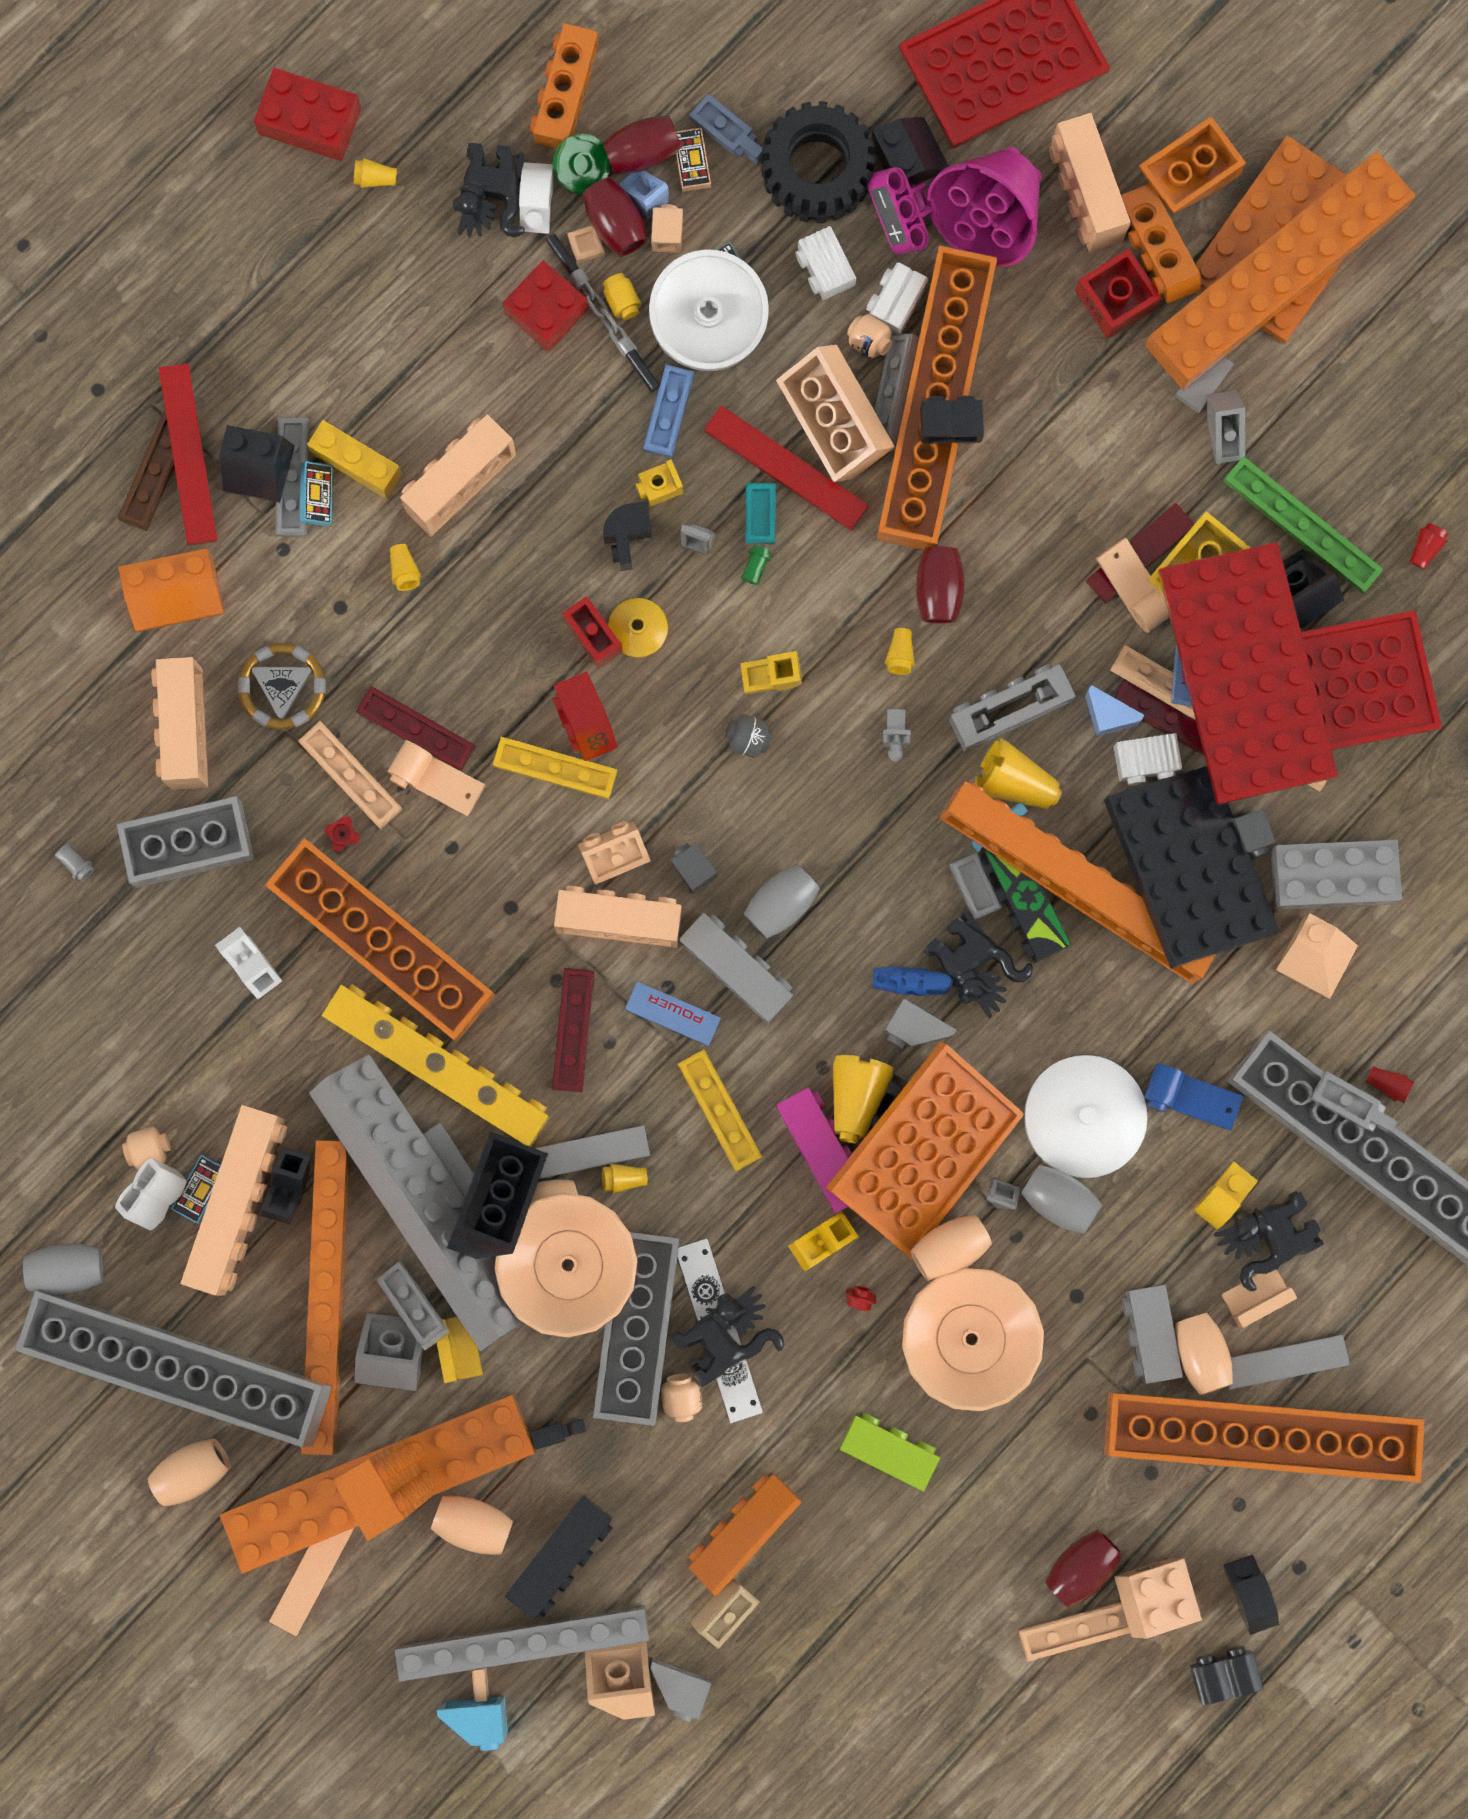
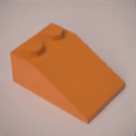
M1210 116L1144 161L1138 168L1172 214H1175L1212 195L1238 178L1246 162L1212 116Z

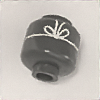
M746 714L740 715L735 722L730 721L725 733V738L730 739L729 747L732 751L752 758L767 751L772 737V731L768 730L767 722Z

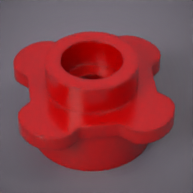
M344 816L340 821L328 824L325 827L324 832L330 837L332 848L337 852L343 851L344 847L349 844H357L360 840L359 833L355 832L352 827L353 821L350 817ZM340 832H345V836L341 837L339 835Z
M854 1286L853 1289H846L847 1305L861 1311H869L872 1304H876V1295L872 1293L871 1289L863 1286Z

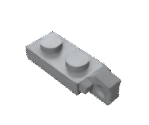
M1327 1071L1322 1075L1310 1097L1314 1102L1371 1132L1374 1131L1375 1127H1378L1390 1133L1398 1122L1383 1113L1386 1107L1380 1104L1381 1101Z

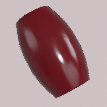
M657 116L638 120L619 129L603 142L615 174L647 170L668 160L682 148L670 116Z
M604 178L585 190L583 200L586 213L596 233L607 247L619 257H623L638 250L646 243L647 235L640 212L632 198L619 184L611 178Z
M937 546L927 547L923 551L916 576L917 603L923 622L944 624L957 621L963 603L965 582L963 564L957 548Z
M1097 1529L1078 1539L1060 1555L1052 1566L1045 1584L1064 1605L1070 1608L1092 1596L1108 1581L1123 1554L1103 1532Z

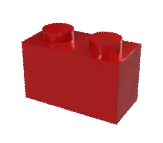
M587 596L562 613L564 622L598 669L623 652L622 644Z

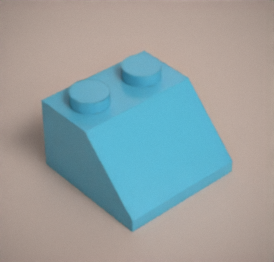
M505 1696L489 1697L487 1701L476 1702L474 1699L444 1701L437 1709L438 1718L471 1746H480L482 1751L498 1749L499 1744L504 1743L508 1735Z

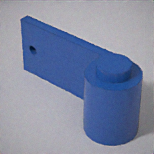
M1157 1063L1144 1099L1149 1101L1148 1107L1165 1112L1166 1108L1231 1131L1244 1096L1186 1076L1180 1070Z

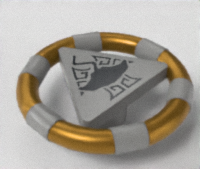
M290 643L270 644L255 651L244 663L238 678V695L245 712L255 722L271 729H292L306 723L320 709L326 694L325 674L318 660L311 652L299 645ZM276 654L292 655L308 665V667L256 666ZM252 672L279 719L272 718L257 709L250 697V677ZM312 673L314 677V695L310 704L301 712L290 718L283 719Z

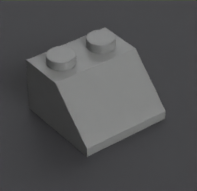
M367 1312L355 1357V1383L411 1391L417 1390L424 1349L401 1317Z

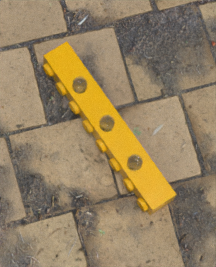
M353 984L349 988L343 985L339 987L321 1016L522 1144L532 1146L550 1118L544 1113L547 1107L532 1098L529 1103L518 1097L521 1091L505 1082L503 1087L494 1082L495 1074L482 1066H479L477 1070L467 1064L469 1058L455 1049L451 1054L442 1049L441 1047L444 1042L432 1034L428 1033L426 1037H423L416 1032L418 1026L405 1017H402L400 1021L390 1016L392 1009L378 1000L374 1005L364 999L367 993Z

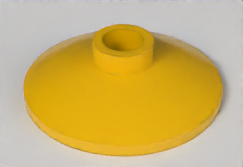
M633 598L622 602L613 610L608 621V626L622 644V653L634 658L646 657L658 651L664 644L668 633V623L662 609L654 602L643 598ZM641 621L643 628L641 630H634L632 628L633 622Z

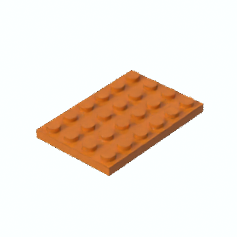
M1287 135L1196 263V267L1200 272L1201 289L1205 291L1344 178L1346 174ZM1342 262L1260 329L1285 345Z
M940 1041L826 1188L912 1259L910 1251L940 1224L1024 1116V1113L952 1048Z

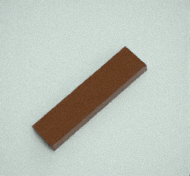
M165 410L118 515L119 521L147 531L174 470Z

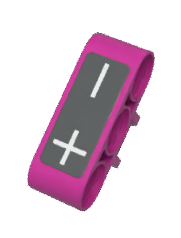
M898 167L872 173L869 182H867L868 191L893 252L902 255L926 248L929 236L922 217L933 211L930 202L927 201V194L924 189L926 186L925 181L909 185L904 171Z

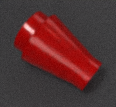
M1427 523L1425 528L1420 529L1409 562L1425 570L1431 560L1447 543L1445 539L1448 533L1434 524Z
M1373 1066L1366 1083L1375 1087L1395 1103L1396 1101L1405 1103L1415 1081L1408 1079L1409 1075Z

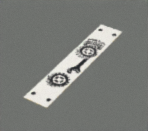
M708 1239L679 1247L677 1256L698 1321L709 1314L710 1308H716L718 1297L725 1294ZM731 1326L732 1329L727 1331L741 1345L736 1328ZM746 1360L728 1368L717 1378L730 1423L763 1413Z

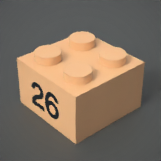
M1168 1558L1114 1576L1132 1638L1147 1639L1202 1620L1185 1559Z

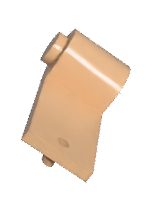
M1124 537L1096 558L1141 629L1149 633L1170 618L1164 594L1147 581L1150 578V574L1127 538Z
M405 740L387 771L392 775L390 781L404 789L409 785L467 817L486 786L480 781L438 760L423 748Z

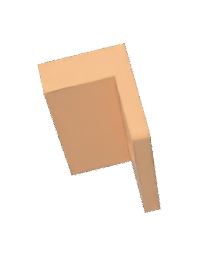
M1278 1270L1268 1274L1253 1276V1282L1257 1287L1256 1291H1249L1242 1284H1239L1222 1293L1221 1297L1239 1328H1244L1297 1299L1293 1289L1286 1287Z

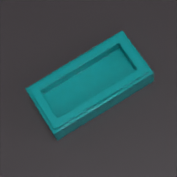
M746 483L745 544H775L776 483Z

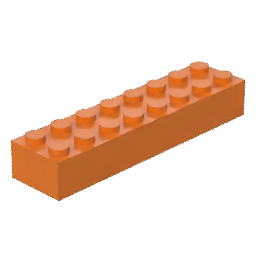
M305 838L265 884L274 894L456 1043L496 996L483 983Z

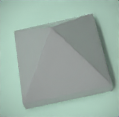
M992 1178L986 1199L997 1209L1015 1210L1021 1188Z

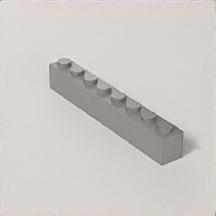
M645 1605L398 1645L395 1649L400 1682L649 1641L650 1635Z

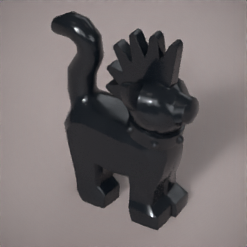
M468 143L467 158L471 162L464 176V184L460 188L461 194L453 200V209L462 214L458 235H462L467 227V235L470 238L475 227L478 236H482L481 224L488 230L491 229L487 218L494 220L495 215L491 211H496L497 208L496 205L484 200L486 197L502 200L506 203L505 209L499 218L501 231L506 236L513 238L522 235L525 232V227L514 226L511 224V221L518 213V192L525 159L524 153L519 152L518 155H512L509 146L498 145L496 158L500 162L498 166L485 165L482 144Z
M965 911L959 919L953 920L946 928L951 935H958L961 938L962 943L952 950L945 943L934 938L925 947L923 952L928 957L936 956L947 975H950L952 980H954L952 985L959 987L958 998L962 1003L969 1004L972 1001H976L987 1017L991 1018L992 1014L989 1007L996 1012H1000V1008L995 1001L1003 1004L1006 1003V999L996 992H1006L1007 989L995 985L1000 982L1001 978L992 977L994 970L978 975L979 971L976 969L986 961L994 959L1000 964L1004 976L1013 983L1025 982L1031 977L1033 966L1031 963H1028L1021 971L1016 970L1013 958L1004 948L998 946L987 936L980 924Z
M1295 1191L1289 1194L1288 1201L1283 1204L1271 1205L1262 1210L1255 1208L1252 1213L1239 1210L1233 1216L1235 1220L1233 1227L1213 1234L1214 1237L1225 1236V1238L1217 1243V1246L1230 1243L1224 1251V1255H1228L1237 1248L1235 1259H1239L1244 1250L1247 1257L1252 1255L1253 1249L1256 1253H1259L1261 1251L1259 1236L1261 1238L1264 1236L1270 1251L1269 1258L1261 1261H1251L1241 1269L1239 1278L1242 1286L1247 1290H1257L1252 1279L1254 1274H1268L1277 1270L1283 1263L1290 1261L1295 1256L1307 1254L1324 1245L1323 1241L1318 1237L1321 1229L1315 1219L1305 1222L1304 1228L1296 1231L1291 1221L1294 1215L1308 1205L1301 1192Z
M752 1286L737 1299L732 1298L729 1293L720 1295L717 1299V1307L710 1308L709 1314L702 1317L691 1330L685 1334L678 1331L671 1335L677 1347L681 1349L698 1343L702 1344L707 1353L706 1357L701 1360L695 1358L688 1362L695 1371L694 1376L701 1387L719 1378L728 1368L761 1352L767 1341H772L777 1351L783 1349L784 1338L775 1329L766 1328L757 1332L746 1345H739L727 1331L731 1330V1326H733L741 1333L746 1334L745 1326L751 1329L755 1328V1325L750 1320H762L764 1318L762 1315L754 1314V1312L766 1307L765 1304L754 1305L762 1297V1294L750 1297L755 1291L756 1286Z

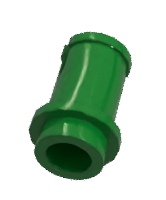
M754 545L753 549L748 551L750 557L741 579L750 584L759 585L766 563L771 561L769 556L771 551L765 547Z

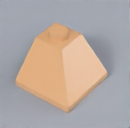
M1309 913L1302 918L1275 971L1330 999L1358 945L1337 927Z
M647 1642L585 1651L589 1705L623 1720L655 1716Z

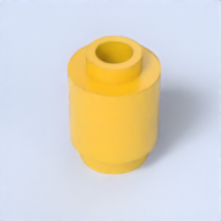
M618 273L603 282V294L616 318L629 320L639 314L638 309L642 306V303L629 278H625L623 273Z

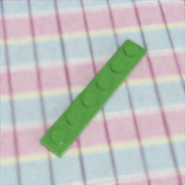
M1244 456L1224 479L1223 482L1361 594L1369 588L1384 570Z

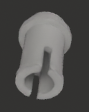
M70 844L64 845L55 854V859L59 860L73 874L72 878L74 880L84 882L94 872V868L91 867L92 862L89 860L85 861Z

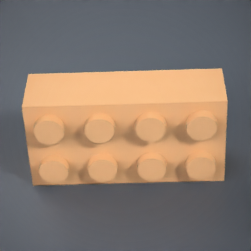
M1092 113L1057 123L1055 133L1052 135L1051 146H1049V154L1054 164L1057 163L1061 173L1058 174L1060 186L1063 191L1067 190L1070 197L1068 201L1070 214L1073 218L1077 217L1080 225L1078 228L1080 242L1082 245H1087L1089 253L1123 243L1131 222Z
M837 345L817 347L776 380L834 482L854 479L895 448Z
M488 414L482 420L480 418L475 419L467 428L468 433L461 440L458 438L453 440L447 446L446 454L439 461L437 459L431 461L423 471L425 474L417 482L415 480L409 482L402 490L403 495L400 498L406 513L430 537L516 456L513 439Z
M193 657L156 659V668L152 669L151 675L153 687H157L158 698L153 699L154 716L159 717V728L154 730L155 745L160 747V759H156L157 777H161V780L171 790L208 788L203 669Z
M566 886V890H559L554 923L557 933L678 948L682 905L677 904L676 899L658 897L657 902L647 901L645 895L628 893L627 898L616 897L615 892L609 890H597V894H590L584 892L585 888L577 886Z

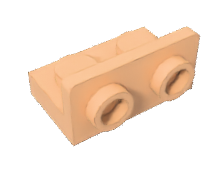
M627 821L619 822L613 825L610 831L601 835L599 833L591 834L585 837L582 843L578 844L595 885L651 861L633 821L629 823Z

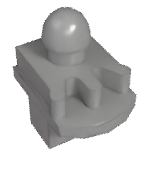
M887 709L886 730H883L881 740H883V747H889L888 756L890 760L897 762L903 756L902 748H907L908 744H910L911 730H905V709Z

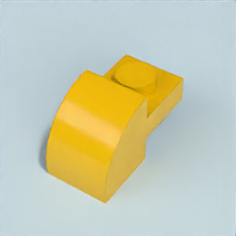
M797 651L767 656V659L740 663L744 693L746 694L770 690L783 691L802 684Z
M1232 1162L1216 1183L1208 1189L1193 1208V1211L1215 1229H1219L1241 1206L1240 1203L1258 1180L1238 1164Z
M843 1211L788 1245V1247L805 1272L859 1236Z

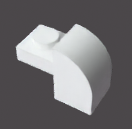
M524 162L520 182L519 207L520 226L525 227V232L547 234L550 232L554 177L553 164Z
M241 927L215 945L257 999L282 982L270 962Z

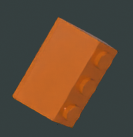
M208 548L118 567L124 598L135 632L225 614L214 558Z

